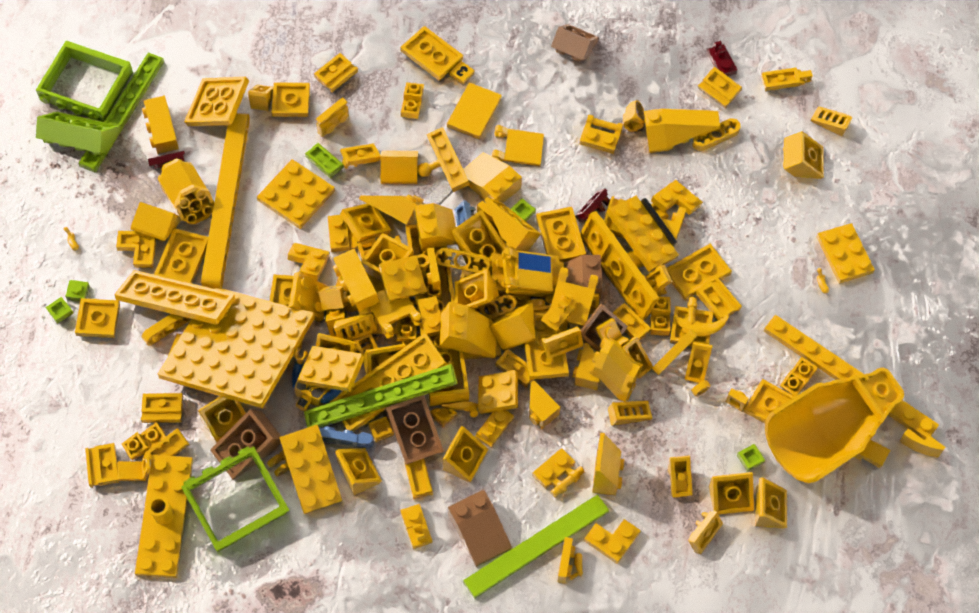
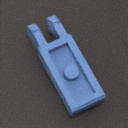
M332 427L319 428L323 442L367 449L372 448L374 445L372 435L366 432L355 434L351 430L340 432Z

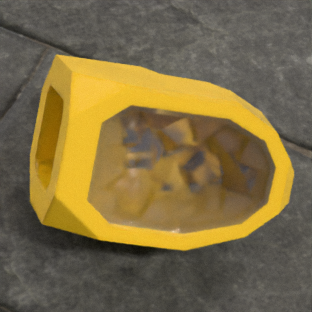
M638 100L630 102L623 114L624 128L629 132H636L642 129L645 124L644 108Z

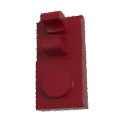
M721 41L714 42L713 47L706 50L714 67L726 76L737 74L738 69L725 45Z
M185 151L149 158V166H154V169L162 168L164 163H168L176 158L185 162Z
M606 188L596 191L577 212L575 217L578 221L588 219L590 213L595 212L596 209L600 213L606 210L602 206V202L608 206L610 201L607 197Z

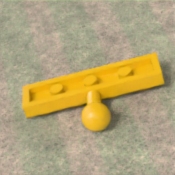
M442 127L426 134L438 160L430 164L425 162L419 164L418 174L421 177H428L432 170L441 167L453 192L469 186L470 183L444 128Z

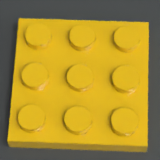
M246 76L202 78L184 123L187 126L232 125L248 86V78Z
M291 159L257 196V201L301 229L335 192V187Z

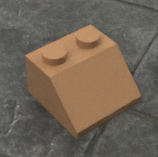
M566 24L558 27L551 47L555 48L557 53L569 54L573 60L581 62V60L588 59L600 37Z
M581 255L564 263V268H567L569 273L566 280L567 283L588 288L590 276H598L595 293H598L599 299H601L603 289L601 255Z

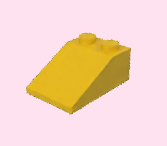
M484 152L463 168L470 183L469 187L484 201L486 197L504 203L521 189L522 176L509 165Z
M409 194L407 196L360 195L359 197L360 200L406 225L416 224L415 206L425 204L423 203L424 199Z
M486 197L485 202L501 238L506 241L505 245L509 248L528 252L541 233L501 201Z
M482 210L451 231L460 251L484 255L489 260L492 253L502 254V251H505V248H507ZM462 255L467 265L468 258L465 255ZM472 257L470 268H473V264L479 265V269L487 267L483 259L480 262H474L475 257Z
M449 302L441 312L440 347L494 359L496 357V338L489 327L493 321L469 306Z
M600 433L592 493L616 496L617 489L622 487V477H619V470L623 471L624 459L621 458V450L605 433Z

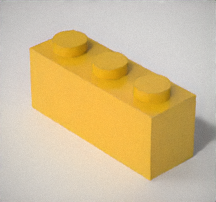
M165 95L143 100L145 108H142L144 119L148 118L149 120L146 123L147 131L152 133L153 136L149 138L151 147L156 148L157 154L178 150L179 147Z
M355 249L333 258L336 264L333 266L337 277H342L343 280L340 283L344 292H349L350 295L347 297L352 307L356 306L358 312L380 303L378 295Z

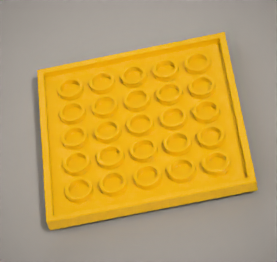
M215 288L216 290L235 294L236 300L218 325L191 319L157 375L162 380L263 408L291 361L294 352L314 321L315 315L313 312L291 309L289 306L222 288Z

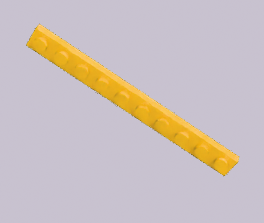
M776 314L764 328L765 333L817 366L835 380L863 375L862 372ZM903 400L896 404L888 414L889 417L907 429L909 428L923 440L929 435L932 436L939 426L938 423Z

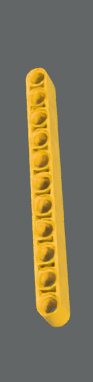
M236 113L232 125L227 126L201 277V286L211 289L223 287L249 130V113Z

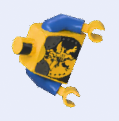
M297 349L294 352V357L297 361L294 362L292 371V387L295 390V395L300 398L296 403V407L306 411L310 404L319 407L329 403L340 394L341 390L300 384L297 379L304 366L303 360L308 357V352L304 351L301 358L299 356L300 349Z

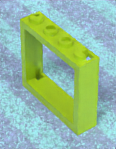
M66 40L36 88L39 100L45 104L50 103L60 109L70 110L77 115H84L90 119L104 122L131 77L133 70L129 61ZM70 58L119 74L99 108L50 92Z
M249 446L244 449L242 448L238 451L239 455L231 458V456L224 458L220 461L221 465L213 468V466L206 468L202 471L203 475L196 479L192 476L184 481V485L181 486L217 553L290 512L254 446L252 448H249ZM252 457L279 507L218 541L191 491Z

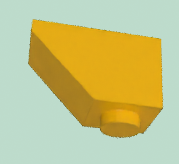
M533 380L530 388L529 419L534 425H539L543 429L560 415L561 407Z

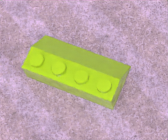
M56 111L37 117L36 138L43 140L44 143H59L61 147L71 146L75 147V150L78 151L89 150L91 154L101 155L102 152L110 150L121 126Z

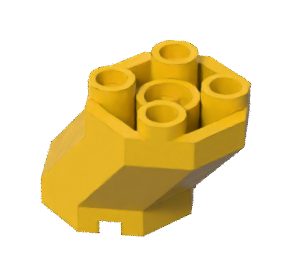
M177 158L164 164L161 169V176L159 175L158 182L179 218L189 224H197L209 218L213 213L214 201L194 166L190 162H184Z
M604 337L600 345V352L596 351L593 357L590 374L599 378L619 400L627 402L636 386V380L640 376L643 365L635 362L617 341Z

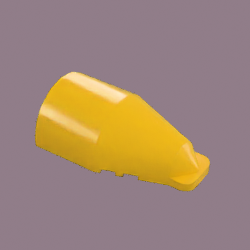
M882 367L868 374L852 376L842 380L836 379L826 383H816L768 415L765 420V435L768 446L775 459L791 476L805 483L817 482L866 448L867 443L875 435L876 430L886 419L892 408L903 400L904 391L891 372Z

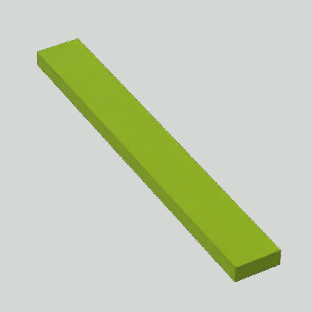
M149 52L146 54L104 121L121 126L116 139L165 62L163 57ZM86 150L78 163L79 167L96 173L110 150L102 152L101 155L91 154V151Z
M452 364L306 410L304 411L306 426L308 428L318 424L319 428L457 385L454 367Z
M597 494L464 579L463 584L474 599L564 542L565 537H572L609 513L608 507Z

